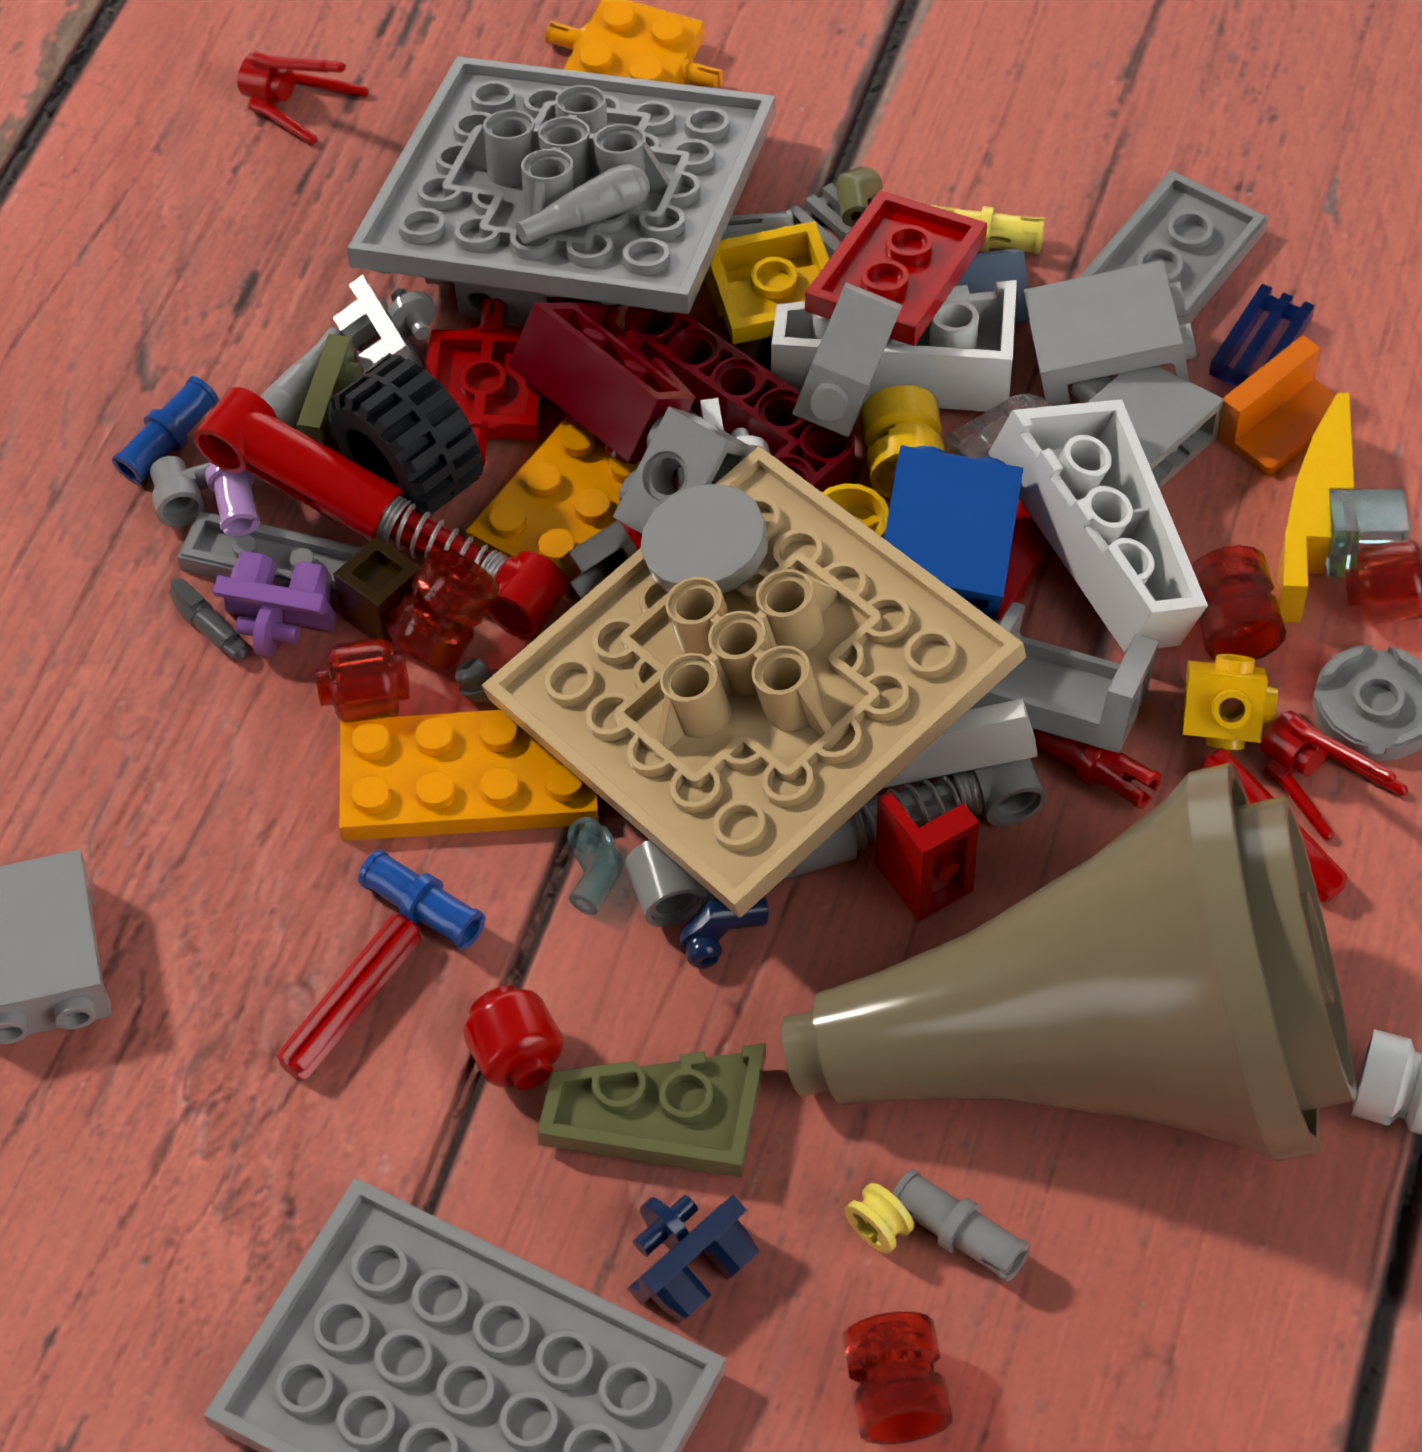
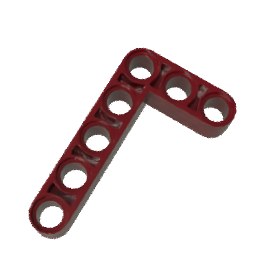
M633 306L626 310L624 318L625 332L628 329L636 330L644 339L639 350L650 363L653 357L661 358L696 397L690 408L693 412L701 416L700 400L718 398L723 428L728 434L731 435L732 431L737 428H746L749 431V435L764 439L768 443L772 456L821 492L832 486L844 483L853 484L855 437L852 430L849 437H846L793 415V410L800 395L799 391L689 315L676 312L663 313L655 309Z

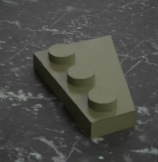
M766 1043L742 1046V1053L706 1057L705 1051L680 1054V1061L638 1066L634 1061L551 1072L537 1131L539 1145L742 1178L766 1060Z

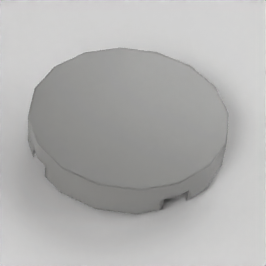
M722 484L696 485L671 495L653 510L643 527L640 549L652 579L668 593L674 585L684 579L706 577L716 582L722 594L738 588L757 572L767 554V527L757 503L742 490Z
M1372 645L1354 646L1334 655L1320 670L1312 698L1315 722L1323 734L1374 761L1399 760L1422 749V662L1404 650L1392 647L1388 648V652L1371 650Z

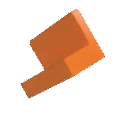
M1304 335L1295 340L1222 398L1224 401L1217 438L1268 476L1274 474L1310 444L1313 434L1336 395L1315 379L1321 347Z

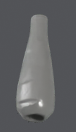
M630 163L612 167L566 193L537 214L517 222L516 230L518 236L524 244H527L549 234L586 226L629 212L646 201L650 191L648 178L640 167Z
M329 328L314 347L291 365L260 396L272 407L279 420L295 429L297 428V422L328 334L344 336L339 329Z

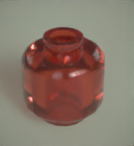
M1401 540L1363 546L1357 555V568L1345 569L1349 606L1361 605L1365 618L1373 624L1421 619V545L1414 540Z
M377 637L335 644L328 652L327 667L316 669V683L321 706L333 705L336 716L344 723L394 717L400 711L401 701L411 699L404 651H394L390 642L385 638Z

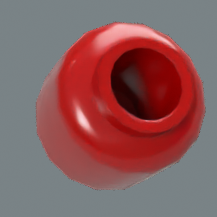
M510 985L494 988L480 996L469 1010L470 1016L464 1025L463 1034L465 1043L484 1079L497 1087L516 1086L518 1090L532 1089L545 1082L551 1076V1072H553L552 1065L558 1060L564 1045L562 1034L543 999L531 990L517 989Z

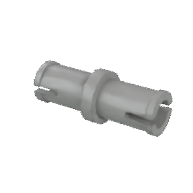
M914 1169L909 1170L901 1178L892 1193L906 1207L915 1222L939 1236L938 1245L951 1253L959 1249L998 1274L999 1278L1005 1282L1011 1281L1016 1276L1029 1255L1031 1244L1024 1239H1019L983 1216L979 1204L968 1197L961 1201L923 1178Z

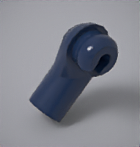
M765 896L741 918L717 898L706 901L681 930L679 947L683 953H686L689 964L696 968H707L717 963L718 957L722 954V947L718 941L729 929L765 926L769 918V908Z

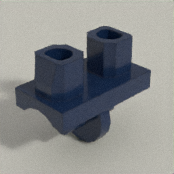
M683 1195L670 1208L655 1197H650L640 1206L641 1216L648 1228L633 1240L635 1247L644 1256L651 1254L662 1243L670 1249L627 1288L640 1305L651 1297L664 1312L678 1323H681L712 1296L686 1266L696 1256L703 1252L728 1280L760 1252L746 1228L738 1220L747 1209L734 1195L730 1196L722 1205H719L690 1232H688L684 1223L698 1211V1207L689 1196Z

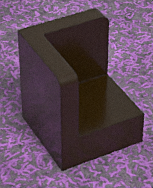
M618 520L570 550L555 564L564 572L568 580V587L579 602L637 552L638 549Z
M378 536L374 537L333 573L342 618L383 648L394 640L389 613L424 583L422 568Z

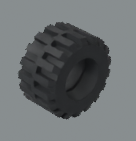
M401 355L388 356L330 398L328 402V417L331 428L343 456L403 489L404 498L407 501H411V504L415 503V511L422 515L430 512L431 516L480 479L479 476L483 473L482 453L475 433L462 409L436 378L410 359H405Z

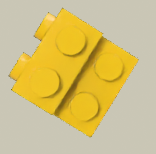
M815 221L783 226L778 229L726 238L720 241L705 278L718 317L724 318L732 344L773 336L776 305L805 301V292L829 260Z

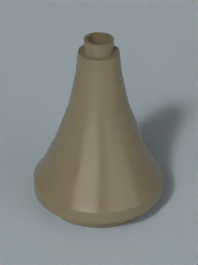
M1232 763L1191 771L1161 803L1093 857L971 932L880 972L818 992L814 998L813 1010L787 1015L782 1020L781 1032L785 1062L797 1094L803 1097L830 1091L835 1101L841 1105L898 1100H1008L1148 1120L1238 1144L1279 1162L1319 1154L1321 1149V1132L1318 1108L1356 1101L1357 1097L1352 1052L1337 974L1312 869L1294 809L1288 796L1249 803L1240 776Z

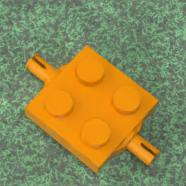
M601 0L590 21L582 28L577 29L552 20L550 26L546 29V43L573 50L563 68L564 70L685 85L691 84L717 89L721 87L723 81L722 69H715L695 63V55L706 36L705 25L703 21L630 0Z

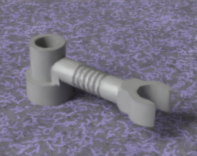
M165 456L152 464L150 475L155 487L152 492V501L157 517L162 524L175 528L188 526L194 523L199 510L204 511L205 504L200 490L208 488L205 472L209 467V463L186 469L185 463L181 458Z

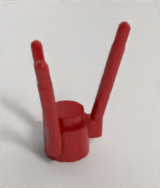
M258 51L245 57L240 66L237 79L240 93L250 97L248 103L249 110L266 115L310 145L317 143V136L273 106V104L279 101H287L293 93L295 84L366 97L369 94V89L366 86L293 71L342 73L346 69L344 62L272 56Z
M1292 710L1280 715L1270 725L1262 738L1260 750L1271 758L1264 772L1282 785L1308 822L1312 824L1325 841L1332 840L1334 833L1292 776L1293 774L1298 772L1304 776L1313 774L1328 756L1398 796H1404L1408 792L1407 786L1396 780L1397 776L1393 771L1323 734Z

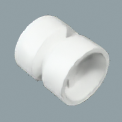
M1373 1029L1356 1089L1357 1097L1356 1101L1353 1102L1351 1116L1387 1126L1398 1117L1403 1118L1409 1132L1422 1135V1053L1415 1052L1412 1039Z

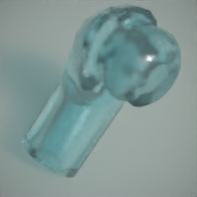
M582 817L576 820L568 831V841L574 847V854L583 871L581 878L569 895V901L581 912L595 915L622 873L624 860L608 828L600 825L595 818Z

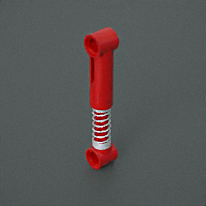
M241 387L228 389L194 433L193 439L197 449L216 467L236 474L245 470L363 538L371 541L374 537L378 536L387 543L394 540L397 550L410 549L412 558L424 557L426 566L438 565L442 575L451 572L455 583L465 580L468 582L470 591L485 597L484 605L489 617L502 629L515 636L523 638L534 637L568 588V580L564 572L545 556L530 551L519 552L516 557H506V555H502V552L498 553V550H493L489 553L487 552L488 545H483L480 548L473 544V536L467 540L459 536V528L450 531L443 527L445 524L444 520L438 523L430 520V512H426L424 515L416 512L415 503L411 504V501H407L404 498L403 489L277 418L272 407L263 398L250 390Z

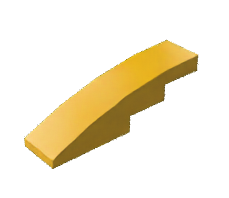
M1337 392L1312 436L1295 482L1277 571L1275 622H1301L1308 591V574L1324 573L1332 538L1331 526H1346L1354 492L1349 393Z

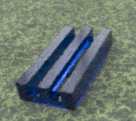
M1261 284L1211 360L1209 375L1235 386L1240 385L1250 377L1247 375L1282 319L1291 321L1264 365L1302 336L1313 318L1315 305L1304 301L1301 307L1292 304L1294 296L1283 292L1280 298L1271 296L1272 287ZM1264 311L1269 312V315L1234 369L1228 367Z

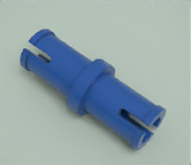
M191 376L186 384L161 410L153 409L144 417L145 426L119 453L113 456L112 462L116 469L126 479L140 485L150 473V468L156 460L165 457L171 450L176 452L181 450L188 442V432L219 402L217 394L202 379Z
M382 849L373 852L360 869L358 882L362 887L372 890L397 906L399 913L408 920L413 921L416 925L424 923L451 940L460 949H466L471 946L481 934L486 919L483 912L473 909L443 890L442 881L429 873L417 874L390 857Z

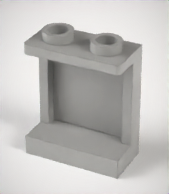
M1163 260L1023 290L1046 406L1071 404L1068 384L1172 363L1175 375L1189 381L1186 360L1197 358L1193 332L1190 323L1179 325L1178 318L1186 316L1180 281L1169 283Z
M1012 602L1002 621L992 620L1023 642L1026 658L971 709L1023 699L1033 729L1120 753L1147 695L1160 640L1135 634L1121 664L1022 636L1020 627L1025 605Z
M80 849L0 866V1044L16 1043L23 1040L27 1035L56 1028H83L94 1020L112 1015L110 999L103 982L92 905L96 904L93 882Z

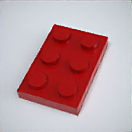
M879 190L805 292V311L831 319L844 285L847 282L903 305L889 339L915 346L986 242L987 222Z

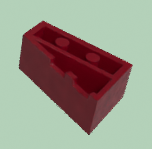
M599 302L534 303L508 362V366L527 380L525 385L532 393L553 401L566 412L565 418L572 425L593 433L606 444V451L612 457L627 464H638L648 448L646 443L647 436L653 424L665 415L668 407L689 412L696 397L661 358L653 357L650 363L639 350L644 340L636 330L628 329L625 334L615 323L619 311L614 305H605Z

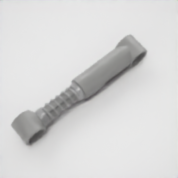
M1030 758L949 774L947 777L945 775L936 777L933 783L924 779L920 781L916 788L910 784H905L899 793L893 789H888L886 792H891L918 827L927 824L962 803H965L975 817L976 815H980L982 818L986 817L987 821L994 826L1013 825L1036 814L1045 805L1047 800L1045 789ZM876 794L781 881L857 858V850L866 849L868 841L874 840L876 843L877 801L879 796ZM651 840L635 847L626 858L625 865L647 923L652 926L668 927L688 921L706 901L716 898Z

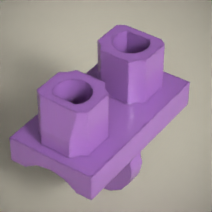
M241 551L231 576L217 575L213 594L224 598L225 610L228 614L239 616L236 622V633L253 636V650L256 655L272 657L277 650L279 642L297 644L300 638V627L333 633L337 615L329 603L332 576L325 566L304 561L296 562L289 588L272 585L277 569L273 558L260 553Z

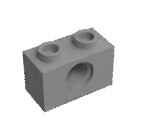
M668 407L665 415L660 417L649 431L646 442L648 448L637 470L632 472L622 484L619 492L620 503L613 517L642 534L643 527L653 510L671 495L675 494L671 482L672 476L679 466H682L684 470V482L676 493L696 485L717 483L746 458L753 447L693 413Z

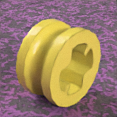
M870 1183L862 1190L864 1200L862 1202L851 1201L844 1208V1213L852 1228L866 1243L877 1251L888 1254L896 1247L897 1241L895 1236L897 1234L901 1236L908 1235L914 1229V1221L906 1207L896 1196L881 1185Z

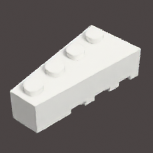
M1017 280L996 282L995 291L969 294L967 285L955 286L915 346L889 339L864 403L871 395L884 388L896 385H914L927 389L936 398L938 408L1008 413ZM805 301L777 304L771 344V373L801 392L830 319L806 312Z
M1123 400L1012 410L988 454L990 457L999 459L1007 465L1023 467L1019 494L1020 501L1119 646L1126 653L1135 634L1160 640L1158 648L1179 646L1208 607V604Z

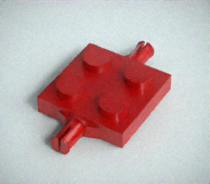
M491 298L482 302V315L479 327L464 330H431L425 370L436 378L451 394L467 417L482 453L483 467L486 464L485 457L489 439L538 440L543 402L542 397L532 393L526 387L525 383L527 380L508 366L521 333L503 327L507 306L498 298H495L494 312Z

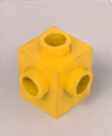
M1218 654L1216 655L1215 663L1188 660L1181 716L1182 735L1206 737V745L1227 750L1244 749L1245 741L1260 743L1262 726L1271 725L1276 718L1278 687L1267 686L1268 677L1265 668L1254 667L1255 659L1251 657ZM1228 698L1239 699V701L1232 706H1225L1221 704L1224 700Z

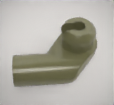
M859 167L840 174L836 180L842 221L849 227L855 225L879 190L883 188L879 174L873 169Z

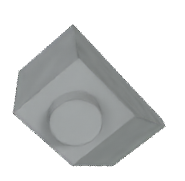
M846 282L812 361L792 414L849 437L903 305Z

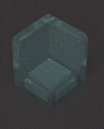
M1329 489L1332 538L1326 560L1328 577H1353L1359 543H1394L1397 540H1407L1409 538L1411 526L1403 489Z

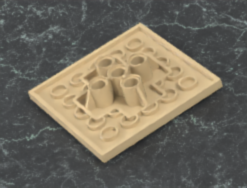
M760 446L715 483L742 490L757 503L767 527V554L754 575L738 588L722 594L716 582L706 577L684 579L674 585L668 593L652 579L641 549H639L482 684L488 699L739 918L1026 658L1022 641Z

